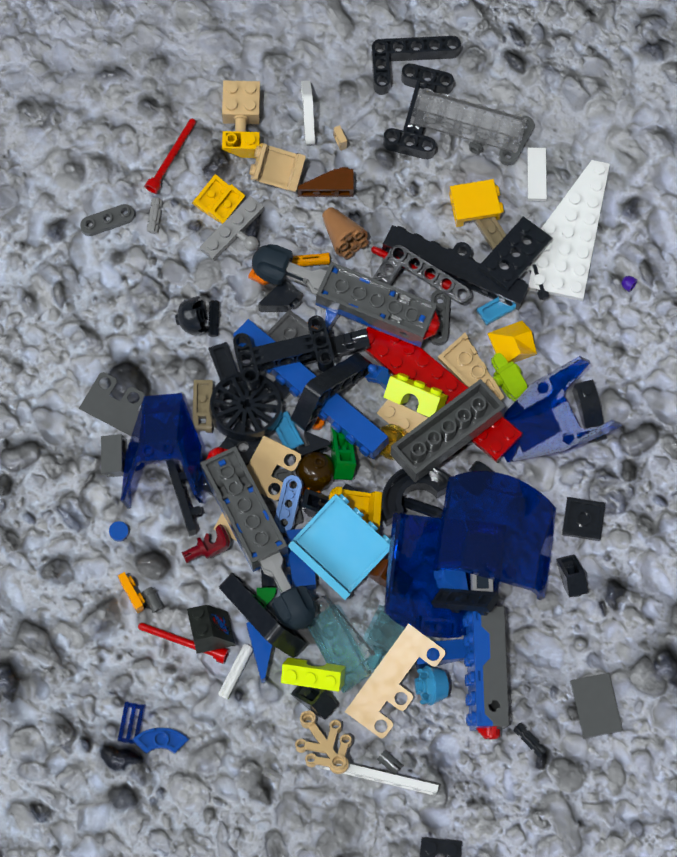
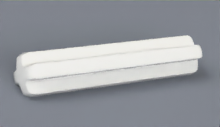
M243 645L219 691L220 697L224 699L229 698L253 651L251 646Z

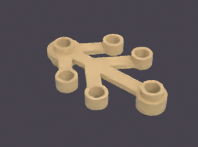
M302 712L300 715L301 725L311 731L318 743L298 739L295 742L296 751L300 753L306 750L325 753L329 757H317L315 754L310 753L305 757L306 765L308 767H315L316 765L326 766L335 774L346 772L349 762L345 756L347 749L352 745L351 736L344 734L340 737L338 754L333 749L337 734L342 730L341 722L338 720L330 722V731L326 739L316 725L314 712Z

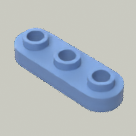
M290 475L283 481L274 518L279 531L285 533L286 530H292L294 527L303 490V481L297 475ZM293 481L297 483L295 489L291 487ZM288 500L292 501L291 507L286 505ZM283 519H286L288 521L287 526H283Z

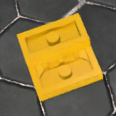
M215 174L192 204L214 220L223 224L245 195L232 184L228 185Z

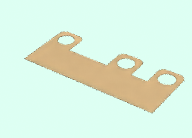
M263 436L247 466L260 494L273 500H278L283 482L271 475L277 465L289 471H294L301 460V454ZM287 454H293L296 457V462L292 466L284 463V458ZM277 483L280 485V492L277 495L269 493L268 488L270 484ZM222 512L214 530H216L215 528L219 524H222L229 537L237 541Z
M408 624L348 706L345 713L379 738H385L392 729L393 722L379 712L388 701L398 710L404 711L413 700V695L399 685L419 657L435 667L445 656V650ZM430 648H436L440 653L439 658L435 661H431L427 657V651ZM399 692L407 695V702L404 705H399L395 702V695ZM376 721H386L387 730L385 732L376 731Z

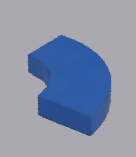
M170 728L148 729L132 739L145 754L160 748L175 754L189 740L182 733Z

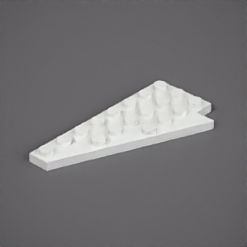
M591 160L541 228L553 239L525 271L530 273L529 270H531L528 290L538 292L540 290L539 285L543 284L545 291L550 295L583 301L610 166L609 163ZM534 264H536L539 274L535 275L532 267Z

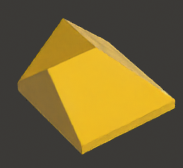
M523 321L487 333L495 353L504 355L503 357L506 358L508 363L511 361L515 363L537 355L532 331Z

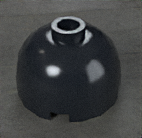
M199 296L184 300L178 308V314L175 315L177 325H180L186 333L191 335L203 334L208 331V326H205L204 322L205 319L208 320L207 310L203 300H198Z

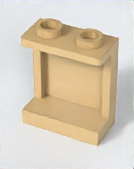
M265 143L257 146L254 153L256 161L255 164L251 165L249 175H251L250 180L290 192H296L306 156L275 148Z

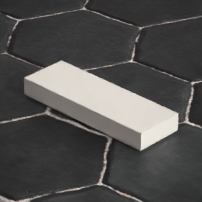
M527 148L528 201L547 200L546 148Z

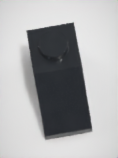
M285 279L281 285L276 286L258 303L259 311L287 312L292 308L295 309L301 303V292Z
M575 554L557 558L556 562L562 583L569 598L588 593L586 575Z
M297 686L291 693L301 704L324 720L337 706L336 702L322 689Z

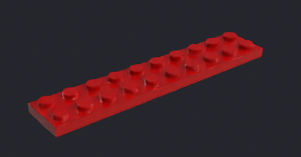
M368 327L366 329L371 348L364 351L388 369L392 375L403 373L409 376L408 379L413 381L419 380L424 382L425 386L429 388L435 387L442 390L443 394L448 395L445 405L468 389L466 385L422 348L374 328ZM502 417L471 441L497 463L522 437V432Z

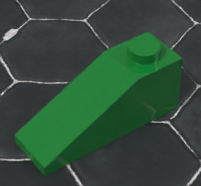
M330 424L331 460L334 463L333 479L352 480L356 467L354 447L345 439L344 434L341 432L337 433Z

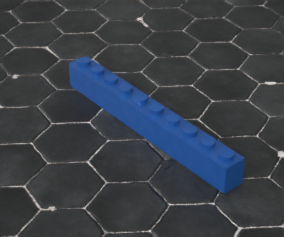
M249 319L233 334V338L239 333L247 334L251 340L252 348L275 342ZM240 343L238 346L243 347L246 344ZM300 362L264 370L268 374L272 373L280 385L283 386L285 384L289 388L290 393L295 397H300L305 385L316 377L315 374ZM335 394L325 400L318 417L323 421L327 420L331 423V427L337 433L341 432L344 434L345 439L351 445H357L359 451L364 456H370L374 459L389 444L388 436L340 395Z

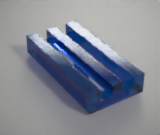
M125 702L118 742L136 745L130 739L136 709L140 710L134 737L140 734L145 705ZM132 708L126 738H123L128 710Z

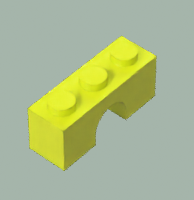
M403 373L390 376L384 398L397 404H403L408 402L411 394H414L419 402L417 412L427 417H430L444 407L448 395L443 394L442 390L435 387L429 388L425 386L424 382L419 380L413 381L408 379L409 376Z
M287 658L282 664L281 683L339 692L344 686L346 666L326 663L324 666H311L307 664V660Z

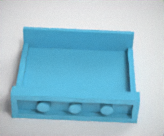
M334 494L287 546L346 600L355 587L393 547L391 546L392 541L385 534L381 537L376 532L379 529L371 521L366 523L362 519L364 516L362 512L356 507L352 509L347 505L350 502L342 494L339 496Z

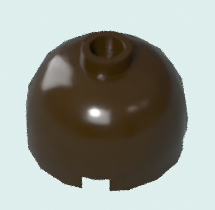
M311 452L304 455L298 463L296 475L302 479L303 487L306 486L312 491H322L327 489L333 481L334 463L324 453Z

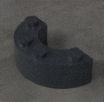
M436 467L416 483L403 468L400 469L388 480L383 490L381 513L385 525L388 526L403 518L404 510L401 503L404 496L409 492L425 490L437 499L453 490L454 482L445 472Z

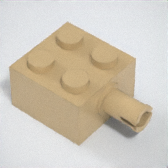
M223 80L222 120L224 124H235V131L246 132V124L260 123V81Z

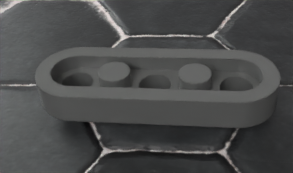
M520 116L516 120L499 152V160L502 164L512 165L519 157L534 127V121L529 116ZM517 140L519 143L515 144L513 141ZM509 155L511 156V158L507 159L505 158V156Z
M122 204L87 216L80 223L81 231L86 236H94L126 225L133 221L135 216L134 209L128 204ZM123 211H128L127 214H122ZM110 217V220L106 221L104 218ZM88 223L93 224L91 227L86 226Z
M436 290L431 295V302L437 304L436 314L442 318L436 335L439 334L442 337L437 339L434 335L429 337V340L434 345H443L448 338L450 297L442 291ZM441 299L443 303H438L437 300Z

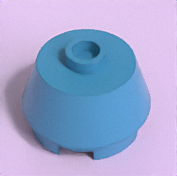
M430 666L417 670L419 677L415 678L416 695L420 694L421 704L431 706L447 698L449 680L444 670Z

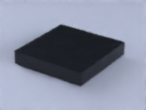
M567 497L562 535L600 541L606 503Z

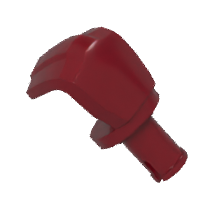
M219 524L215 528L217 533L215 543L211 544L209 542V534L206 533L203 542L199 537L197 538L196 546L181 552L186 563L202 555L206 559L213 558L229 549L231 541L225 527Z

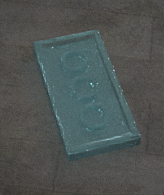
M335 605L329 606L307 626L326 663L346 666L345 682L341 688L343 693L348 692L372 674Z

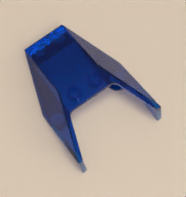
M579 356L530 384L505 412L503 417L522 432V437L504 454L507 462L566 452L623 426L620 422L611 420L602 426L588 429L581 428L565 396V392L590 364L588 359Z
M182 393L144 396L126 451L120 501L127 509H131V482L135 471L143 469L146 462L180 460L193 495L199 503H204L203 473L201 468V462H203L202 445Z

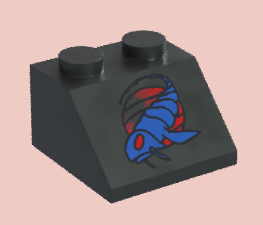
M209 605L187 609L196 654L235 646L227 611Z

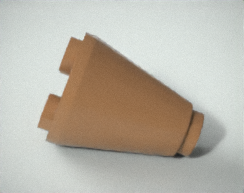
M333 207L324 211L322 215L323 222L337 255L344 257V259H349L360 248L368 245V234L363 227Z

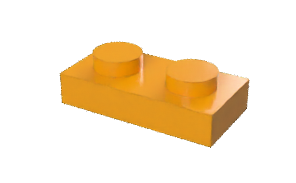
M125 572L118 575V579L138 614L144 610L143 604L145 600L140 592H135L133 587L136 584L132 577H127Z

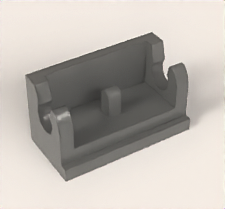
M122 434L101 436V473L107 474V477L127 476V439Z

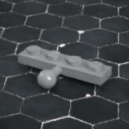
M249 196L200 246V250L215 261L237 237L244 242V247L247 250H256L259 245L258 239L254 236L248 237L243 231L264 211V206Z

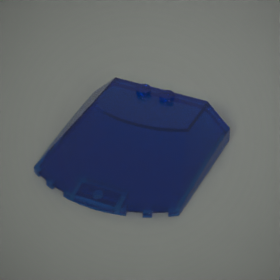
M472 471L448 478L433 570L467 572L531 590L537 595L538 600L544 599L550 566L556 507L534 487L509 475L489 471Z
M393 513L384 613L404 628L410 624L426 636L457 638L466 635V627H463V616L467 612L466 610L453 613L450 609L434 608L431 604V601L440 590L434 578V568L441 562L462 561V544L470 535L479 532L489 534L496 540L500 549V568L493 572V592L498 594L506 526ZM465 571L468 590H471L470 572Z

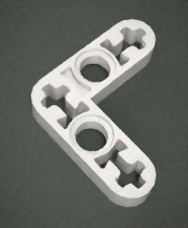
M310 80L301 81L305 144L313 145L315 144L313 96Z

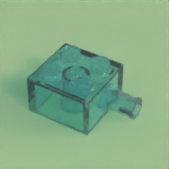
M379 605L362 639V645L373 650L366 666L375 670L383 656L388 653L407 625L410 624L414 627L415 621Z

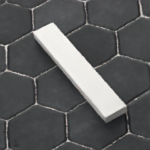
M349 764L347 771L342 773L434 796L437 794L439 786ZM319 765L321 769L331 771L329 767Z

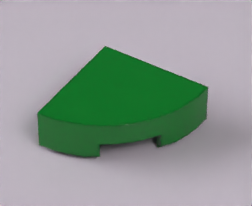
M257 588L258 599L265 606L268 605L275 597L276 588Z

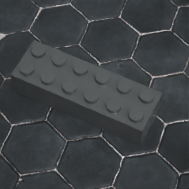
M480 379L391 445L390 455L416 483L502 418L505 414L506 406Z

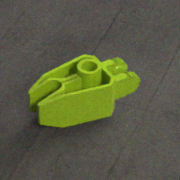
M497 353L491 358V365H493L496 371L493 374V379L506 396L518 404L529 396L527 384L521 375L519 366L512 361L508 363L506 358L503 357L504 355Z

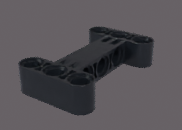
M408 63L402 68L401 81L404 85L415 89L404 129H387L384 132L383 145L389 151L428 160L435 155L436 142L433 138L424 136L422 133L433 93L442 95L451 93L454 78L451 73ZM407 73H411V74H413V76L410 77V76H407L406 74H407ZM427 77V78H430L431 80H430V81H426V80H424V78ZM442 82H447L449 84L443 85ZM388 138H395L396 140L389 141ZM412 142L413 145L408 146L405 143ZM429 146L431 150H425L423 147Z
M318 315L312 316L308 320L309 334L253 348L247 334H237L233 339V345L244 387L247 390H255L259 387V371L313 358L316 359L317 366L322 372L335 366L334 353L324 319ZM313 326H320L319 329L312 328ZM319 342L325 343V345L319 346L317 344ZM240 343L246 344L243 347L238 346ZM323 359H329V360H330V361L327 362V363L322 362ZM244 360H250V361H251L250 363H247V364L243 363ZM248 377H255L254 380H247Z

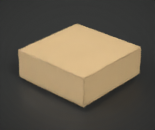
M341 126L334 127L333 136L341 151L347 149V139Z

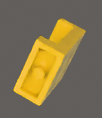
M494 179L450 186L449 197L456 227H461L465 221L490 217L500 220L501 213H503V204L498 201L500 192L498 185L494 183Z
M340 486L332 489L329 494V500L334 494L338 496L342 494L350 501L347 504L350 508L354 509L356 507L364 514L362 519L366 523L371 521L379 528L377 531L380 530L382 492L366 493L345 490Z

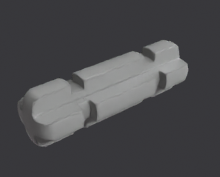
M157 197L151 199L152 207H150L148 222L150 223L147 224V232L152 234L158 232L157 224H159L161 213L159 208L162 207V200Z

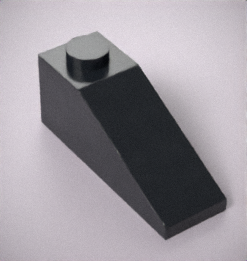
M593 379L574 384L572 392L588 444L606 440L607 435Z

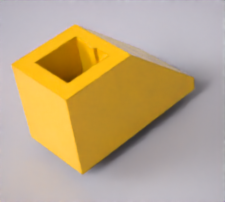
M223 131L222 150L240 158H256L254 153L256 147L260 146V132Z

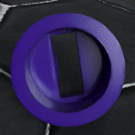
M625 276L622 280V287L626 291L631 292L638 280L632 276Z

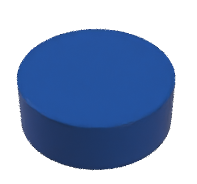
M117 521L111 524L109 534L114 541L121 542L128 537L129 530L124 522Z

